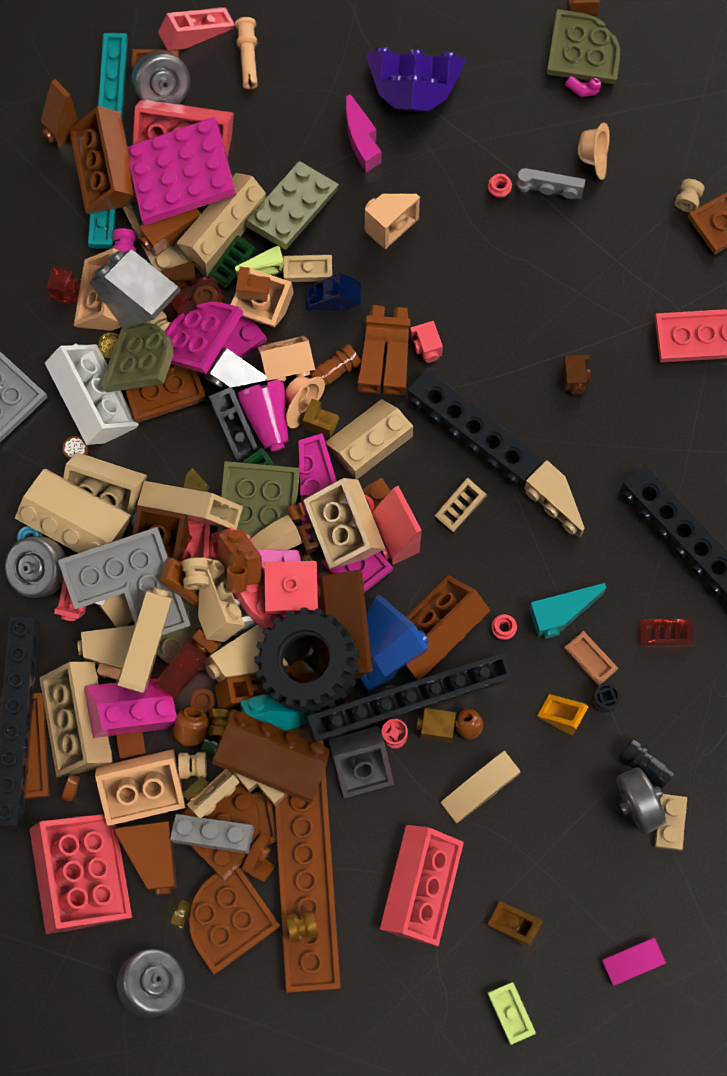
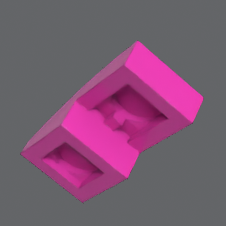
M655 938L602 960L613 986L666 964Z

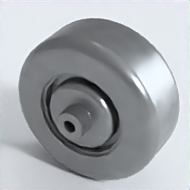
M156 50L145 54L138 60L132 72V86L140 100L179 105L189 91L190 75L185 64L177 56L168 51Z
M44 536L23 538L10 548L6 556L5 573L11 587L24 597L40 598L52 595L61 588L64 581L58 560L66 558V555L60 545L50 538Z
M637 767L619 775L616 782L624 801L619 804L623 814L630 813L639 830L645 834L666 824V816L659 798L663 797L658 786L653 788L645 773Z
M160 949L142 950L129 957L120 968L117 977V991L124 1006L133 1014L146 1018L156 1017L172 1010L179 1003L185 987L184 973L179 962L171 954Z

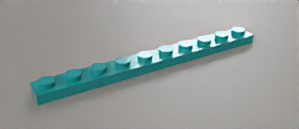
M104 33L98 106L120 112L122 119L128 36L127 33ZM116 209L90 214L89 248L112 249L114 246L112 238L113 231L115 230Z

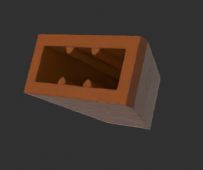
M196 208L146 226L142 223L140 226L142 236L140 242L147 251L151 250L157 256L177 243L201 213Z
M169 822L115 828L117 837L150 892H155L156 896L171 894V889H177L173 842L170 840L172 829Z

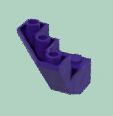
M377 47L376 52H367L366 55L379 95L395 109L409 111H429L445 101L465 64V58L456 57L455 52H442V56L423 55V50H409V54L390 53V48Z

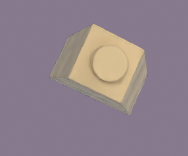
M258 624L210 655L205 661L209 676L220 683L230 677L257 675L256 671H259L258 665L254 662V656H259L260 650L256 646L258 641L263 642L266 637L262 633L264 629ZM283 659L284 669L289 666L285 659Z
M136 626L81 632L82 640H78L79 656H83L86 662H95L96 666L103 664L123 669Z

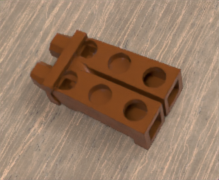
M373 305L370 315L366 317V334L358 379V392L380 394L385 346H387L383 394L406 396L408 335H410L411 319H408L407 308L397 307L394 310V317H384L385 307Z

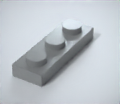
M176 814L170 840L178 844L249 854L255 828L253 825L207 818L200 819L199 817Z

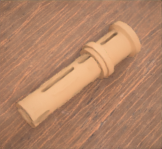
M243 17L235 22L239 36L236 43L241 49L243 87L249 89V80H251V86L254 89L258 86L254 51L257 45V38L254 36L256 21L250 17Z

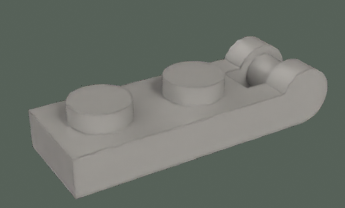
M524 168L518 173L516 188L520 192H527L530 189L540 191L546 195L557 194L568 199H581L585 179Z

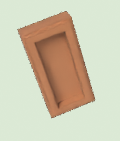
M584 631L564 647V650L597 686L603 684L619 669Z

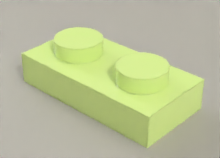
M513 982L488 993L510 1045L536 1034Z

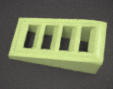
M280 246L271 248L236 266L237 280L240 266L249 267L269 275L284 272V262Z

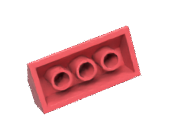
M140 100L135 106L133 145L216 117L228 157L234 113Z
M406 825L380 930L407 939L439 946L464 842L429 827Z

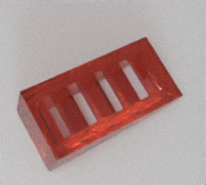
M693 619L641 620V646L694 647ZM649 626H654V639H649ZM660 627H665V639H660ZM670 627H675V639H671ZM681 628H686V639H681Z

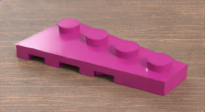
M323 433L299 440L300 496L306 516L301 518L302 525L312 523L303 500L337 482ZM306 533L308 541H312L311 535Z

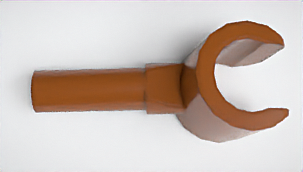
M302 503L287 507L292 521L295 520L296 524H300L301 518L306 516Z

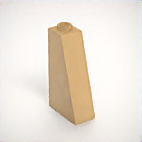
M148 481L143 483L137 504L139 506L186 514L188 520L226 529L231 527L237 529L243 506L213 493Z
M154 587L153 591H146L118 686L142 693L146 690L173 600L172 596H168L169 591Z

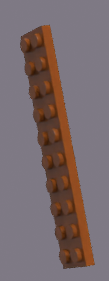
M307 725L286 730L312 741ZM325 768L311 804L287 795L275 806L286 993L341 989ZM313 910L318 937L310 939L303 935L300 941L292 943L286 916L295 914L300 918L304 912Z

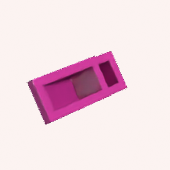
M350 94L346 96L348 135L359 163L364 171L367 172L381 164V150L375 144L376 128Z

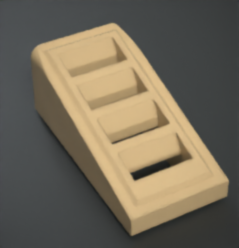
M467 478L434 516L454 532L487 497V494ZM467 489L477 496L475 500L465 493ZM460 496L470 503L468 508L458 500ZM454 503L464 511L462 515L458 514L451 507ZM446 511H449L457 518L455 523L444 515Z

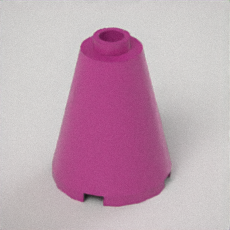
M282 380L267 382L268 385L264 386L258 384L244 389L236 395L239 405L265 449L270 448L271 452L284 449V444L288 442L285 387Z

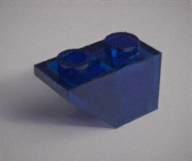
M338 273L307 286L306 309L344 311L361 304V282L345 274Z

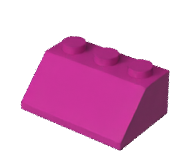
M160 678L149 679L144 693L118 686V683L84 687L93 738L168 729L176 721L173 696Z

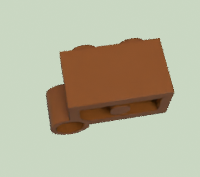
M232 530L228 533L218 534L217 560L221 561L227 573L226 589L232 593H242L246 590L247 585L260 583L262 556L244 531Z

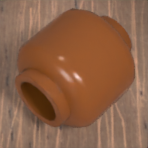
M187 707L179 711L173 727L174 738L186 747L203 743L208 731L209 718L197 707Z

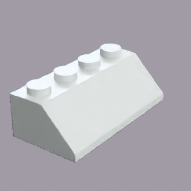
M97 345L60 346L45 362L86 445L109 442L139 426L138 423L136 424L134 415L121 390L105 392L100 387L108 365Z

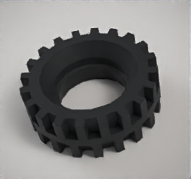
M306 607L301 608L299 613H294L292 610L287 611V617L282 620L276 617L273 620L275 623L274 627L271 630L264 629L262 633L266 637L263 642L258 641L256 646L260 651L259 656H254V662L258 665L259 671H256V674L263 683L262 687L290 710L296 709L301 713H307V710H313L318 713L322 712L321 708L325 706L330 708L336 706L334 701L340 697L345 699L348 696L345 691L349 686L354 687L356 683L353 679L355 672L360 670V666L357 664V658L360 657V654L355 646L356 641L353 636L333 615H327L320 609L309 611ZM305 636L317 637L324 641L328 647L330 655L328 667L323 675L315 681L307 683L295 682L288 677L284 670L283 659L285 651L298 638Z

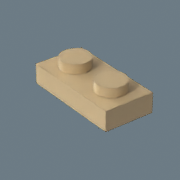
M332 255L284 256V280L290 282L332 281Z
M225 769L193 798L187 806L201 819L203 816L212 813L216 808V804L223 797L231 795L240 781L230 771Z
M663 794V797L659 798L665 812L666 824L656 829L655 847L681 851L683 850L687 797Z

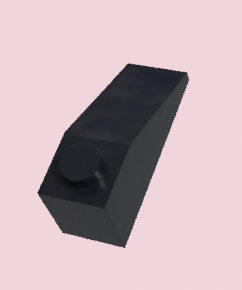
M222 386V388L215 389L205 395L236 462L243 463L244 460L259 451L233 388Z

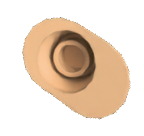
M601 123L598 129L584 131L581 134L578 146L579 157L584 163L595 166L600 180H603L606 175L610 138L609 128L606 123Z
M299 376L288 385L285 390V401L288 407L286 422L290 428H296L303 422L302 420L311 399L319 401L325 388V382L321 377L310 379L305 376Z

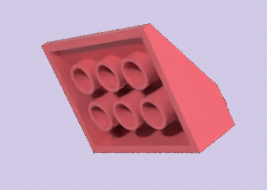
M105 814L42 821L30 828L46 934L72 931L132 918L120 842L115 830L117 825L107 826Z

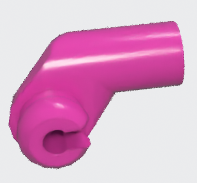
M571 76L565 83V86L578 96L586 97L597 94L600 90L601 82L597 78H592L589 82L581 83Z

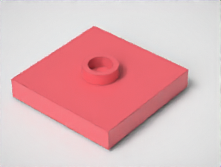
M317 561L265 562V614H286L290 610L294 613H299L301 608L306 607L309 611L318 609Z

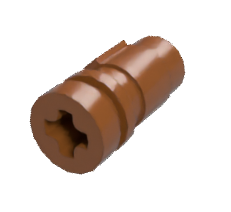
M346 344L341 348V352L336 351L334 353L335 356L317 366L315 370L310 372L309 376L311 378L321 377L326 386L338 379L343 373L352 371V367L355 369L361 364V360L349 344Z

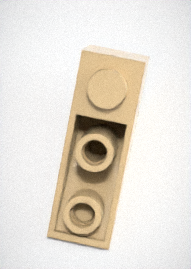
M546 460L526 480L524 488L526 489V494L533 501L536 502L538 500L550 517L558 518L563 523V528L569 534H575L580 538L585 528L566 477Z
M205 558L208 560L206 576L209 577L210 586L199 590L198 618L206 639L225 642L243 628L245 624L233 593L226 589L225 568L221 561Z

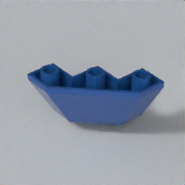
M381 595L375 597L367 612L373 672L355 679L365 696L390 682L398 669L425 654L429 648L427 646L428 639L423 631H418L412 622Z

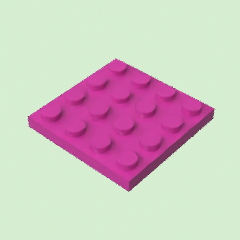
M216 117L127 147L140 215L145 226L237 195Z

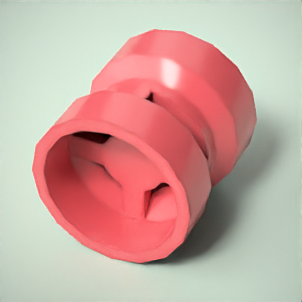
M390 719L382 728V737L385 745L391 749L401 748L407 740V726L402 720Z

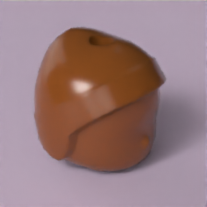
M464 709L455 720V728L462 737L472 740L481 734L483 719L477 711Z

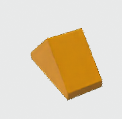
M549 694L537 716L573 736L589 706Z

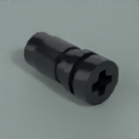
M634 737L619 757L625 762L629 761V765L632 768L634 766L640 768L649 780L663 788L675 772L655 754L653 755L648 750L649 747L647 745L642 746V741Z

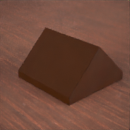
M137 505L132 535L158 527L168 558L173 557L180 562L190 542L188 516L186 514Z

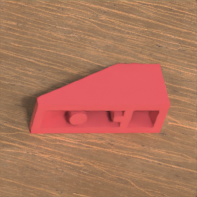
M226 8L167 13L158 34L167 50L186 49L234 29L235 24Z

